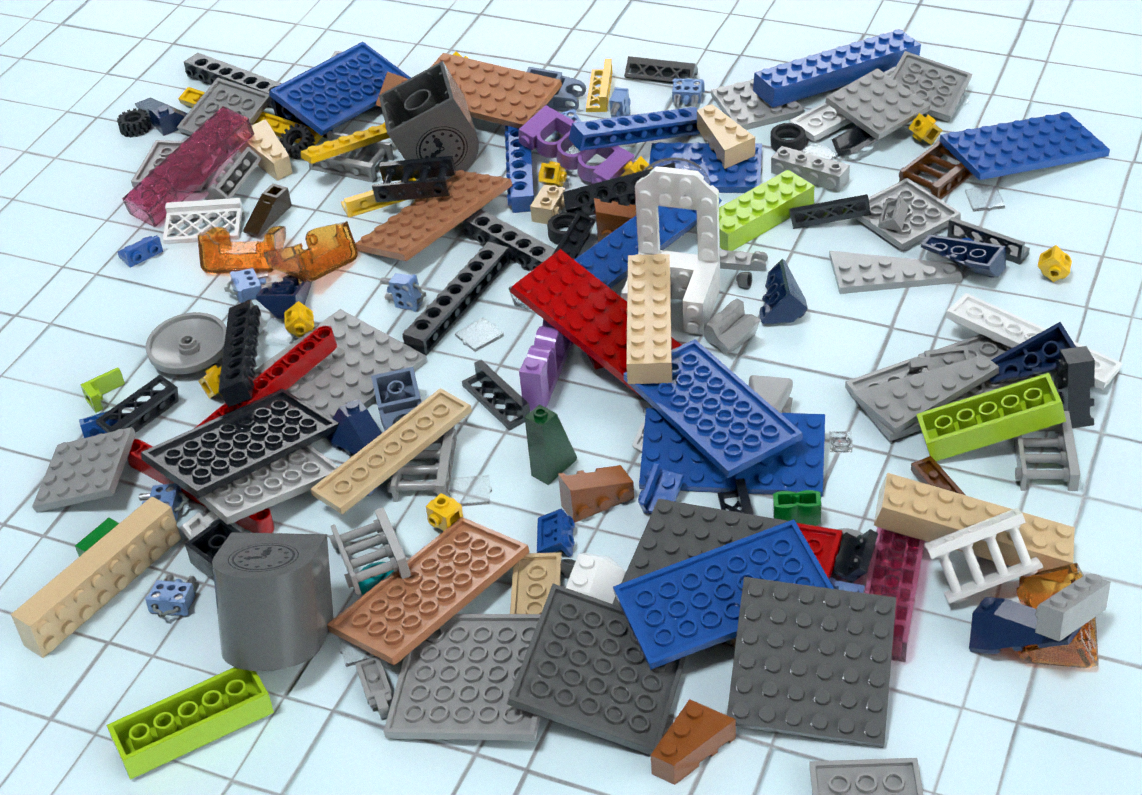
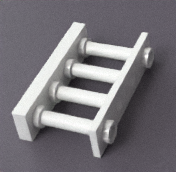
M1018 508L924 544L931 559L936 557L941 563L951 590L943 592L949 604L952 602L955 604L964 602L968 596L1020 576L1034 575L1038 572V569L1043 568L1042 563L1037 557L1030 559L1019 531L1020 525L1026 522ZM1005 530L1010 533L1021 563L1008 568L995 539L997 533ZM979 540L986 541L998 571L983 577L972 549L973 543ZM956 549L963 551L974 581L961 586L948 556L951 551Z

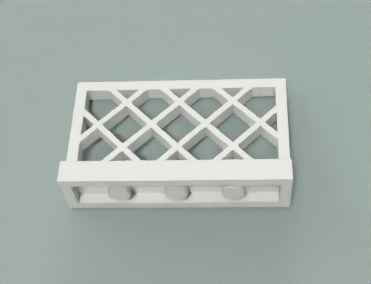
M240 198L166 203L165 209L167 214L163 234L164 244L239 239L241 217L244 216V209ZM227 217H235L231 221L227 219ZM209 218H217L213 222L208 220ZM193 219H198V220H197L196 222H194V223H191V222L189 221V220H193ZM178 220H180V221L177 222L176 224L171 223V221H178ZM222 221H224V222L226 223V224H225L223 227H221V228H218V227L216 226V225H218V224H219L220 222H222ZM205 222L207 226L202 230L199 229L198 226ZM185 223L189 225V227H187L183 231L179 229ZM230 227L235 230L234 233H225ZM212 228L216 231L213 234H206ZM192 230L197 231V233L193 236L187 235ZM174 231L179 233L175 237H169Z

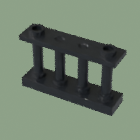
M453 156L380 162L379 169L383 184H374L372 189L376 203L450 196L445 177L455 176L456 174ZM413 177L419 179L418 181H409Z

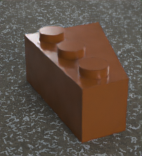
M594 198L598 242L636 216V205L629 204V206L619 205L618 202L612 201L607 203Z
M621 465L596 468L595 472L588 473L580 470L574 475L558 473L561 506L567 515L572 517L574 523L635 498L634 482Z
M689 699L650 755L652 775L671 784H677L698 768L701 761L709 755L712 757L718 753V749L726 742L731 743L736 739V719Z

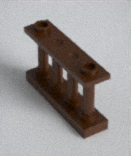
M938 141L900 170L899 182L908 178L914 183L930 189L931 194L941 200L973 174L962 163L955 165L941 159L945 155L959 161ZM935 164L949 170V172L944 174L929 166ZM923 172L939 180L933 183L918 175Z

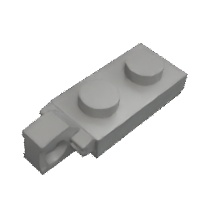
M965 345L927 350L919 354L918 358L909 359L907 364L909 371L921 370L922 373L968 360L970 356L968 347Z
M374 657L355 663L368 705L370 704L371 708L377 707L381 719L387 718L389 713L388 703L392 702L393 696L380 658Z

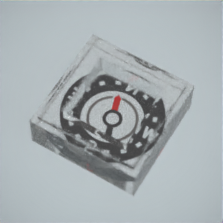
M829 431L830 453H852V432Z

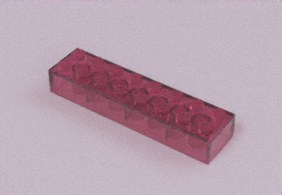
M222 106L122 198L129 214L156 227L166 218V203L183 202L254 135L249 118Z
M877 527L878 537L870 561L864 593L896 597L891 660L906 662L926 541Z

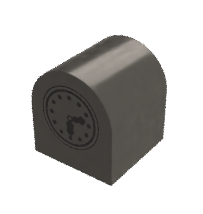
M443 61L379 95L387 134L405 160L453 156L456 171H467L472 166L479 150L477 134L465 96Z
M232 532L212 561L222 658L231 666L250 671L280 670L299 665L311 659L319 652L329 633L327 624L334 619L327 534Z

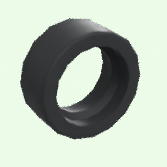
M782 123L773 127L770 135L771 148L777 151L781 146L801 151L805 147V129L794 123ZM790 137V138H795V139L786 140V139H781V138Z
M570 212L559 213L548 220L547 230L551 242L556 245L560 243L566 231L558 229L569 227L577 214Z

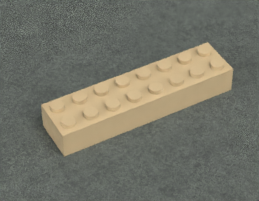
M670 254L628 255V384L672 383Z
M887 473L878 494L874 526L930 542L1013 509ZM1022 512L1026 523L1020 525L1019 531L1030 559L1037 557L1043 565V568L1038 569L1036 574L1063 581L1073 564L1075 527ZM1006 530L997 533L995 539L1005 564L1013 566L1021 563L1010 533L1006 532ZM979 540L973 543L972 549L975 556L993 561L986 541Z
M150 497L15 610L11 617L23 645L44 658L181 539L172 508L160 500Z

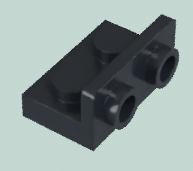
M869 529L863 535H858L857 538L848 532L844 533L832 572L851 583L866 574L878 533Z

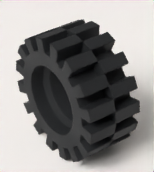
M133 108L132 111L130 109L127 112L124 111L117 118L120 133L125 137L129 136L132 138L134 135L139 137V134L142 136L144 132L148 133V130L151 129L148 112L140 108L138 110Z
M295 124V127L291 125L289 130L287 128L284 130L286 133L281 134L283 138H280V142L289 157L294 159L299 157L301 159V151L308 149L310 146H315L313 143L315 139L306 126ZM302 137L298 144L293 145L295 140Z

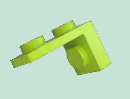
M117 367L80 385L85 400L94 412L97 413L103 410L101 404L103 400L102 395L123 386L125 382L121 370Z

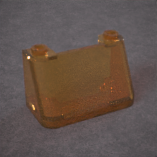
M347 221L317 227L308 231L305 237L308 247L306 250L302 249L303 245L300 243L291 247L270 249L263 253L268 266L305 282L316 281L353 262L358 256V250Z
M286 226L270 228L264 235L263 241L231 242L230 233L224 227L208 228L197 235L201 269L210 274L230 273L231 271L236 272L253 268L255 273L272 272L278 266L286 240Z
M1078 563L1040 571L1027 577L1020 576V587H1017V596L1020 602L1024 601L1026 606L1037 609L1040 603L1080 579L1084 574ZM1096 617L1081 626L1080 631L1069 645L1038 648L1036 644L1024 646L1023 650L1018 651L1022 660L1025 659L1029 664L1077 668L1097 667L1099 659Z

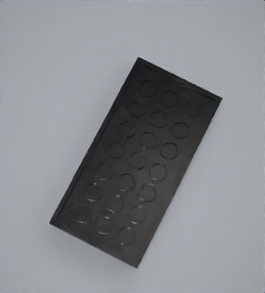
M280 389L141 452V457L148 465L198 499L335 433L339 423L288 391Z

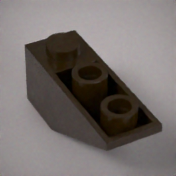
M274 183L261 194L243 232L259 237L292 206L288 188Z

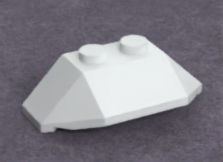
M580 553L566 588L612 604L615 598L613 586L621 584L626 571L609 556Z

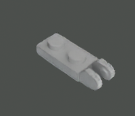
M720 249V269L762 271L766 268L768 255L763 251L750 253Z

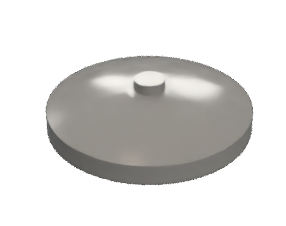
M201 312L184 313L169 318L159 324L146 341V353L149 361L158 370L169 374H189L203 370L223 356L226 326L218 317Z

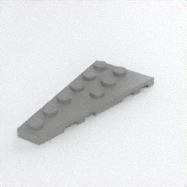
M829 250V258L840 294L962 282V274L956 263Z
M985 355L857 390L852 392V396L855 401L896 435L918 422L917 413L948 404L998 374L999 366Z

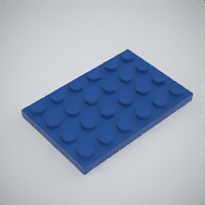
M652 143L649 165L655 168L656 166L675 163L676 169L698 171L704 176L703 180L710 186L713 185L717 188L719 193H746L761 183L762 144L755 143L754 157L724 169L722 161L718 160L716 152L711 150L709 143Z

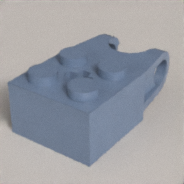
M528 67L526 72L561 80L562 86L548 102L547 106L556 111L578 109L579 100L576 97H581L586 92V85L582 81L563 76L562 72ZM573 86H580L582 91L575 90ZM566 101L574 102L575 106H569Z
M413 367L371 376L384 431L422 403Z

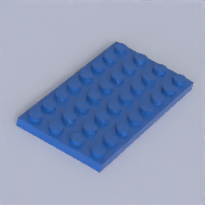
M362 41L270 90L269 96L322 136L374 107L387 72L407 79L411 77Z
M1068 112L941 134L939 139L978 180L1106 157L1110 153V149Z
M696 339L672 350V383L629 384L728 478L803 440V433ZM627 372L623 373L624 380L628 383Z
M646 408L639 489H645L647 473L650 469L652 470L654 463H656L663 470L683 475L684 481L680 491H735V479L744 478L748 494L773 495V493L780 491L797 493L804 490L819 491L821 497H823L825 414L781 413L803 433V440L728 478L657 410Z
M794 519L613 586L614 594L650 670L735 638L737 636L744 577L834 589Z

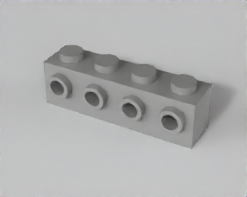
M781 146L771 157V173L776 175L789 170L815 186L840 192L849 181V164Z
M249 147L242 153L238 151L231 159L234 162H229L223 169L225 173L221 172L215 179L217 184L213 183L207 189L209 194L205 197V200L232 198L262 158Z
M1086 574L1040 603L1035 612L1037 618L1035 633L1057 641H1061L1106 610L1111 582L1102 579L1097 574Z

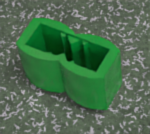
M804 490L797 493L780 491L773 493L774 519L786 521L794 519L796 523L813 526L821 524L822 503L819 491Z

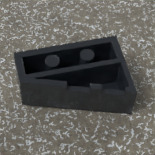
M1087 346L1060 350L1059 359L1056 360L1057 374L1054 376V385L1062 401L1064 411H1069L1072 429L1094 425V418L1090 415V407L1094 406V399L1090 398V387L1095 385V360Z

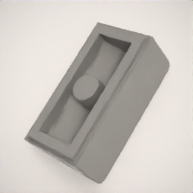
M903 197L885 202L878 223L879 228L903 229L908 212V205Z

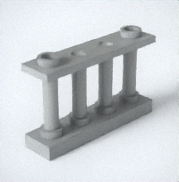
M332 131L327 133L328 141L336 140L341 136H349ZM379 141L313 164L309 163V168L315 171L373 183L377 179L375 172L376 164L381 159H394L392 144ZM350 152L358 153L353 159L345 158ZM366 155L373 156L369 162L361 161Z
M1064 411L1066 422L1037 430L1054 431L1055 434L1059 435L1057 438H1022V435L1013 438L1017 462L1015 481H1019L1021 491H1025L1027 479H1062L1063 482H1067L1068 491H1078L1080 470L1069 411ZM1024 447H1057V449H1061L1060 454H1025ZM1026 463H1060V465H1064V468L1062 470H1027Z
M455 426L433 442L441 443L442 448H438V450H423L413 458L438 459L439 463L429 466L404 465L392 475V479L388 480V492L392 493L393 502H398L400 491L433 490V493H437V496L440 493L448 496L457 441ZM435 474L437 477L433 481H402L403 475Z
M383 507L375 510L377 519L373 520L374 523L339 535L335 524L331 525L333 535L329 537L333 549H339L348 572L344 574L349 588L354 587L356 595L361 594L358 582L388 571H399L402 579L411 576L404 552ZM374 532L379 533L378 536L347 547L343 546V543ZM381 544L385 547L352 560L348 558L350 555ZM385 557L390 559L388 562L357 573L353 571L357 567Z

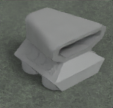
M737 298L709 320L703 335L708 343L714 344L727 356L756 334L760 319L752 314H745L744 302Z
M758 375L749 377V386L779 413H791L793 398L789 396L793 388L792 379Z

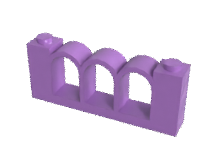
M547 105L519 128L520 144L531 150L536 148L537 152L546 158L557 157V162L560 163V166L567 170L577 169L579 177L585 181L592 182V184L620 177L625 171L623 167L629 161L634 162L635 155L620 146L584 150L576 154L565 153L573 145L568 138L572 123H575V121ZM554 131L564 135L556 142L544 141ZM596 154L606 159L597 166L586 165Z
M544 319L542 326L536 332L534 345L530 346L527 357L524 359L519 371L521 394L529 403L530 411L539 404L547 407L573 345L572 341Z

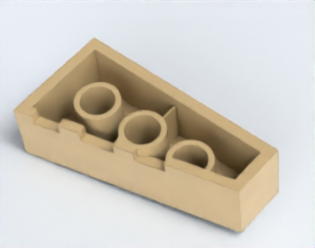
M713 104L697 110V129L705 141L709 142L711 150L716 152V157L722 161L724 169L755 156V136Z
M266 119L235 133L239 151L242 153L247 147L251 148L262 158L257 165L278 181L293 174L289 155Z

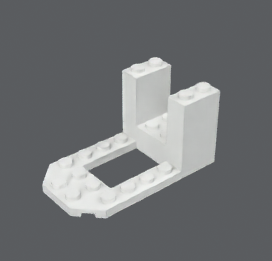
M656 166L647 176L639 179L635 185L638 254H670L671 299L683 300L684 333L703 335L720 291L719 190L703 180L704 176L698 171ZM658 206L697 210L698 255L660 250ZM628 279L622 291V298L626 301L628 292Z

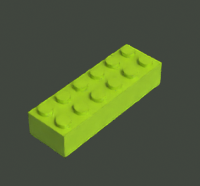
M786 170L719 207L720 248L733 251L791 218L790 208L814 204L815 186L793 172Z
M1049 373L916 414L929 455L935 461L1066 422L1062 401Z
M233 667L106 726L131 780L274 713L269 693L257 672Z

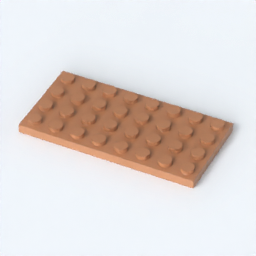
M442 53L432 65L434 66L441 61L444 62L465 96L471 117L518 129L547 105L562 86L559 79L447 53Z
M464 170L456 171L455 176L446 179L450 196L416 199L413 204L404 207L400 213L388 218L387 222L375 227L374 231L362 236L361 240L354 244L356 250L408 261L513 186L512 181L501 176L465 172Z
M461 517L407 560L411 573L410 577L402 579L399 571H393L327 624L330 633L384 661L396 665L530 552L529 547L525 543Z

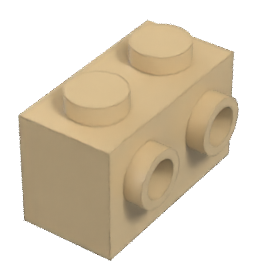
M543 185L530 206L532 222L548 224V220L552 216L561 213L565 207L563 196L565 188L555 185Z

